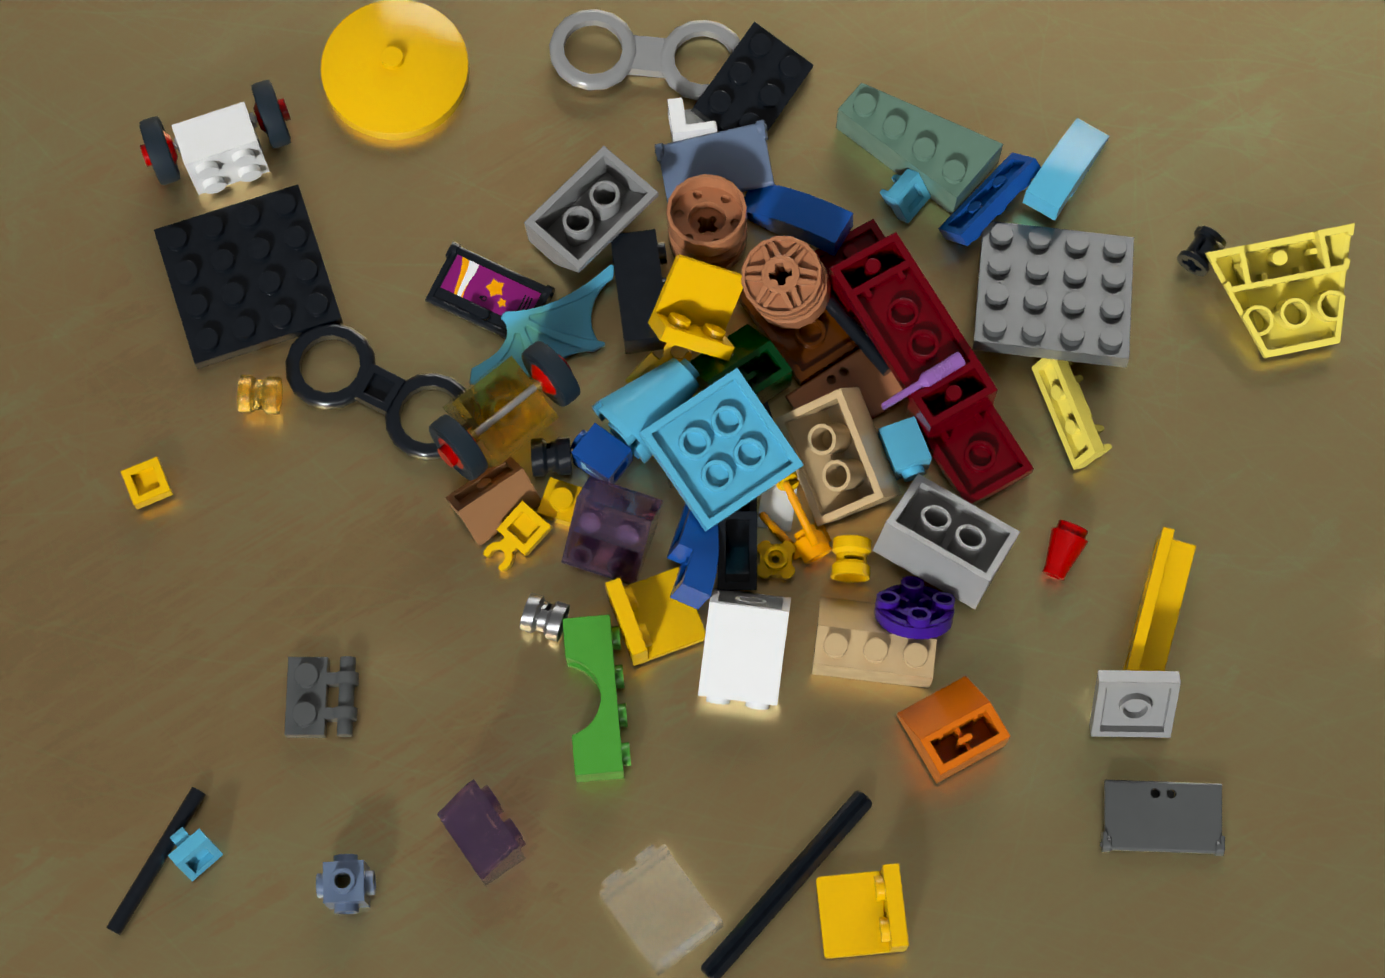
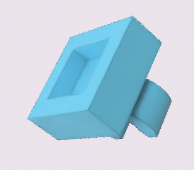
M907 168L902 175H893L894 185L888 191L881 189L880 194L885 203L891 206L897 219L909 223L930 199L931 195L920 174Z
M181 827L170 836V839L177 848L168 856L192 882L223 855L200 828L192 835H189Z

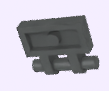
M288 657L284 732L287 738H326L327 722H337V736H353V722L357 721L358 708L354 707L355 687L359 686V673L355 672V657H340V671L329 672L330 660L328 657ZM329 687H339L337 707H328Z

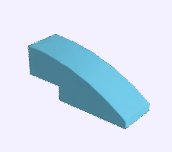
M1077 118L1034 177L1025 192L1022 203L1055 221L1108 141L1109 135Z

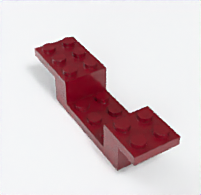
M872 219L849 232L835 257L820 249H816L815 253L825 266L831 281L832 294L852 317L856 316L902 389L918 381L923 372L956 352H959L965 360L966 365L931 387H921L907 396L909 403L906 416L908 418L915 416L930 454L956 495L975 506L1032 474L1033 466L993 406L998 389L897 232L885 237L875 220Z

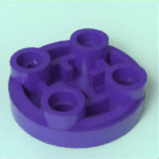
M906 576L901 579V584L891 586L877 594L874 616L882 628L897 636L910 639L935 638L945 634L952 627L955 597L950 593L940 592L925 586L924 581L919 577Z

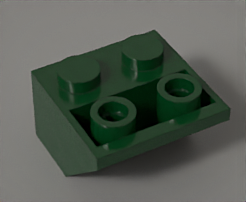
M746 324L727 337L735 347L729 361L703 353L689 361L700 374L696 380L702 391L736 368L739 369L761 403L767 402L791 386L793 370L770 339L749 324Z

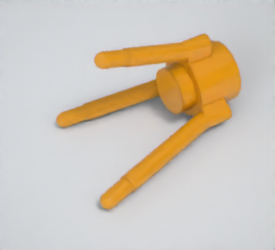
M784 481L783 487L803 528L794 534L796 542L794 543L765 512H761L759 517L782 543L784 541L792 542L795 546V553L792 555L793 559L797 560L801 557L805 565L832 551L829 544L832 539L825 525L817 526L815 519V525L810 524L790 482Z

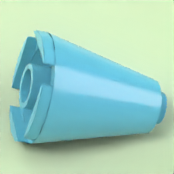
M672 358L600 399L592 406V409L601 421L605 418L609 421L608 426L611 428L609 431L617 439L632 449L633 455L637 459L640 458L645 464L652 457V453L639 433L691 399L699 388L696 378L700 374L685 358L680 362Z

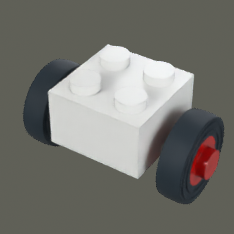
M264 80L251 85L255 99L253 107L255 116L253 112H248L245 102L234 104L171 125L175 135L174 142L171 135L165 132L158 116L140 121L139 127L144 144L140 145V149L147 167L153 166L161 185H167L180 179L176 149L181 153L184 165L198 195L218 193L225 189L227 185L239 181L251 182L261 177L262 174L270 172L255 130L258 127L257 123L260 129L267 134L273 148H279L291 143V137L285 121L291 120L284 98L277 100L270 80Z

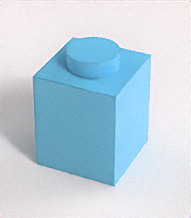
M915 416L878 429V436L896 480L903 478L905 482L913 481L918 474L922 476L926 474L925 470L929 469L932 457Z

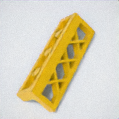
M1163 526L1155 540L1122 670L1165 671L1196 545L1174 540V529Z

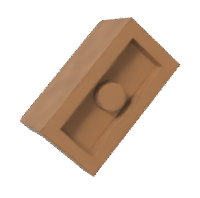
M510 455L487 469L478 478L469 481L445 497L452 510L462 519L478 545L484 544L500 533L496 529L522 500L533 510L539 507L541 498L524 469Z

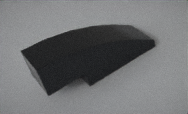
M755 498L718 523V590H757V498Z

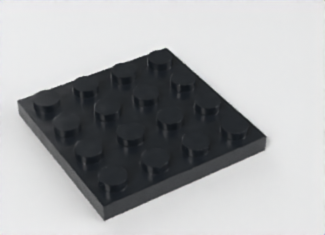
M298 184L154 229L197 369L299 337L304 331L318 325L343 323Z

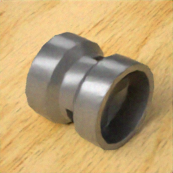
M532 592L524 607L519 628L528 633L535 631L543 632L546 639L558 642L563 633L562 619L568 618L570 604L560 601L551 604L545 600L544 596Z

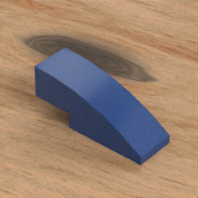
M772 185L749 190L744 197L747 206V220L779 236H792L834 257L853 227L852 212L791 188Z
M686 503L684 504L667 555L668 559L681 564L670 598L698 610L712 595L718 566L719 530L717 524L705 532Z

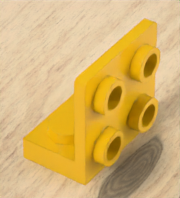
M677 255L648 324L660 341L729 361L735 347L725 335V329L743 290L741 284L742 274L683 255Z
M679 567L624 587L620 578L605 583L609 602L633 666L705 640L706 632L697 609L670 598Z
M899 863L884 864L880 871L821 876L816 879L823 952L826 959L904 952L907 950L909 942Z

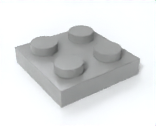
M1098 670L1089 724L1091 737L1171 738L1181 685L1179 671Z

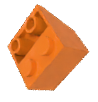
M966 676L897 713V717L936 784L1006 746L1011 737L991 702Z

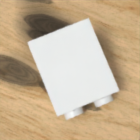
M713 588L709 601L698 696H706L707 702L722 705L729 704L730 700L746 702V707L758 710L769 709V705L777 706L791 603L790 597Z

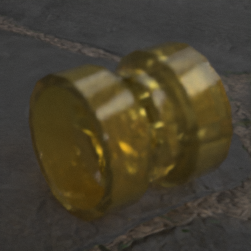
M254 375L240 376L237 391V405L240 413H253L255 410H263L266 414H280L283 399L281 377L268 376L265 380H260Z

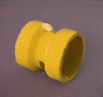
M840 535L834 537L832 551L836 555V561L832 564L831 578L845 583H861L870 580V566L867 564V556L871 554L872 540L859 535Z

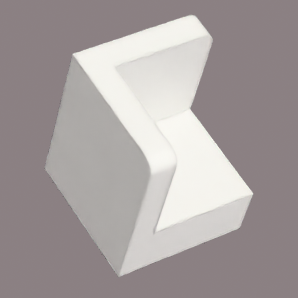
M682 97L667 99L672 142L717 132L716 121L705 122L691 112L692 109L684 110Z

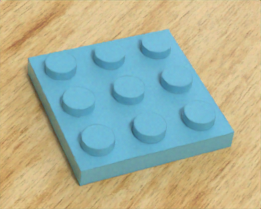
M738 368L639 433L705 532L804 465Z

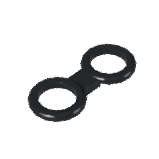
M339 323L318 325L304 331L290 347L285 361L286 379L296 396L310 406L325 410L343 408L358 401L384 414L386 430L395 446L408 456L422 460L442 459L435 443L415 441L405 433L401 426V413L404 404L413 395L423 390L435 389L443 391L454 398L460 408L458 423L469 433L473 431L476 422L475 404L466 387L453 377L436 372L417 374L405 381V379L376 365L375 353L367 338L353 327ZM335 339L352 346L359 355L360 368L357 377L348 387L338 392L325 393L314 390L305 383L302 377L301 365L305 354L312 346L325 340Z

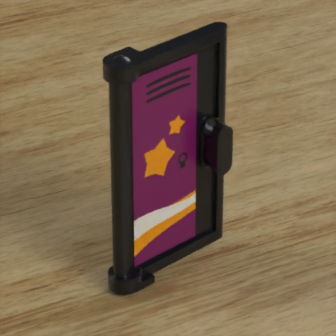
M454 241L445 255L446 261L425 301L506 339L507 329L506 324L501 319L502 314L508 311L528 310L549 304L554 295L555 288L549 285L545 286L461 247V244Z

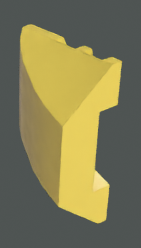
M1355 223L1205 253L1263 358L1340 343L1346 298L1344 288L1346 272L1350 266L1348 256Z

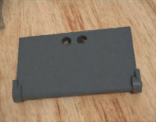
M1105 779L1104 832H1101V851L1200 853L1224 856L1225 836H1222V783Z

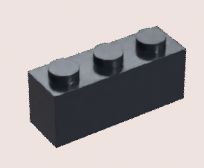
M655 229L620 233L611 241L625 354L663 350L666 342L658 339L648 321L667 277H662L660 266L667 264L665 242H657Z

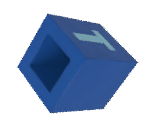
M596 423L593 424L589 431L583 429L571 445V449H573L571 452L573 464L609 490L633 461L632 449Z

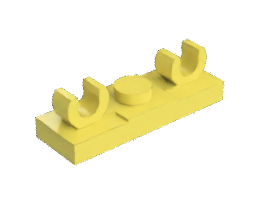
M1041 358L1031 367L1073 470L1085 468L1096 458L1103 456L1112 449L1111 444H1102L1099 434L1105 429L1103 425H1094L1091 418L1093 416L1079 385L1083 377L1082 375L1074 376L1070 367L1075 362Z

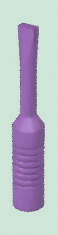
M956 352L923 372L918 381L881 404L882 409H887L921 387H931L966 365L962 355Z

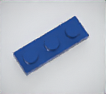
M1012 152L938 228L946 240L965 246L977 240L991 221L1006 210L1007 205L1019 192L1031 184L1032 179L1041 168L1036 158Z

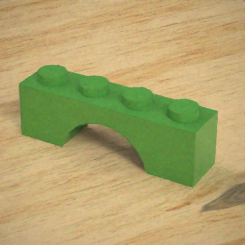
M610 614L562 619L567 666L587 674L596 683L601 694L600 706L593 721L586 728L572 735L576 781L578 783L625 778L624 767L631 766L629 742L621 743L620 728L628 727L626 703L618 704L617 689L625 688L623 665H615L614 650L621 649L619 626H611Z

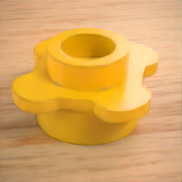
M764 540L758 544L757 552L760 555V564L757 566V574L761 578L782 577L783 579H789L794 575L795 567L792 565V555L795 553V546L792 542L784 541L782 544H771L769 541ZM777 556L779 557L780 561L778 563H774L772 561V558Z

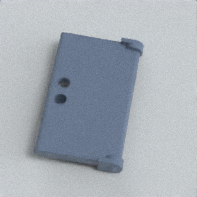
M759 120L755 124L672 143L655 144L657 161L661 165L667 203L676 186L690 177L702 174L721 176L733 182L741 192L775 185L766 141L768 140L765 121Z

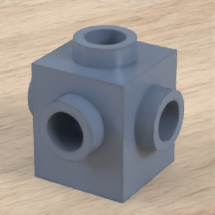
M356 854L334 855L332 862H323V873H317L316 875L317 898H323V903L330 910L334 909V914L359 913V908L370 907V895L376 894L375 871L370 870V867L364 860H358V855ZM350 876V884L346 888H338V877Z

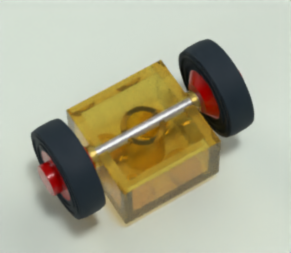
M537 341L521 354L524 366L532 378L531 380L512 356L507 357L445 404L443 408L447 414L439 417L429 426L430 435L438 447L437 451L440 457L449 467H454L466 479L472 481L483 474L488 466L490 468L502 464L559 418L542 396L541 391L561 407L569 405L580 395L579 384L569 364L544 342Z

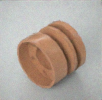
M702 174L690 177L676 186L668 199L666 212L669 245L674 258L677 255H683L724 269H729L738 263L746 250L747 206L743 193L733 182L718 175Z
M792 236L771 237L754 247L748 253L742 266L741 284L746 297L768 323L782 329H798L813 323L825 311L831 297V281L818 255L806 242ZM787 272L789 276L786 277V284L780 285L778 280L782 277L781 273Z

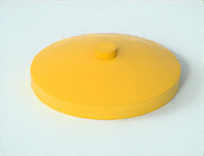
M382 0L355 10L343 19L331 33L324 47L321 59V79L325 94L333 110L353 129L378 139H408L435 129L445 122L460 105L469 81L468 54L458 29L438 10L412 0Z

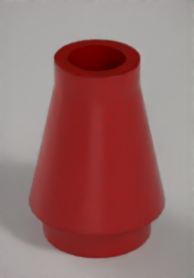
M1059 520L1057 526L1051 529L1046 562L1042 572L1050 577L1064 581L1068 571L1088 543L1086 540L1088 530L1074 523Z

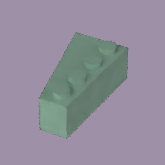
M861 83L838 109L836 128L898 175H902L907 168L918 172L931 195L930 199L951 215L999 162L1003 147L1002 143L864 83Z

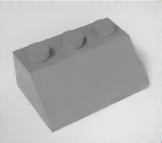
M603 146L524 222L528 240L554 264L580 273L659 196V193Z
M918 474L886 521L872 551L938 589L952 594L957 600L971 608L976 609L1020 531Z

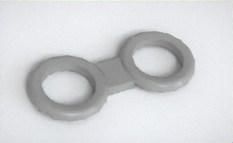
M590 9L580 10L565 17L554 29L549 50L551 63L558 75L574 87L588 91L608 89L620 83L627 75L665 78L668 85L680 95L698 101L709 84L701 85L690 82L680 74L675 66L674 58L677 49L685 41L693 37L706 36L717 39L725 45L731 55L739 44L740 39L736 33L724 24L710 20L689 21L676 27L667 38L633 35L627 23L614 13ZM582 27H603L616 35L621 43L622 53L619 61L613 68L603 73H585L572 66L565 56L564 47L567 39L574 31Z

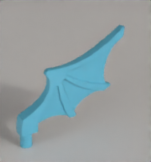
M613 264L609 265L588 283L559 300L528 310L508 311L502 314L501 319L506 324L507 329L503 345L497 353L471 369L469 383L471 394L474 397L475 412L491 410L488 392H495V384L514 377L531 378L524 366L521 354L537 341L544 342L564 359L581 352H595L605 346V342L598 341L593 332L591 315L598 294L614 277Z

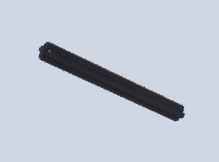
M859 790L851 795L701 965V971L708 978H721L866 814L872 806V801L868 796Z

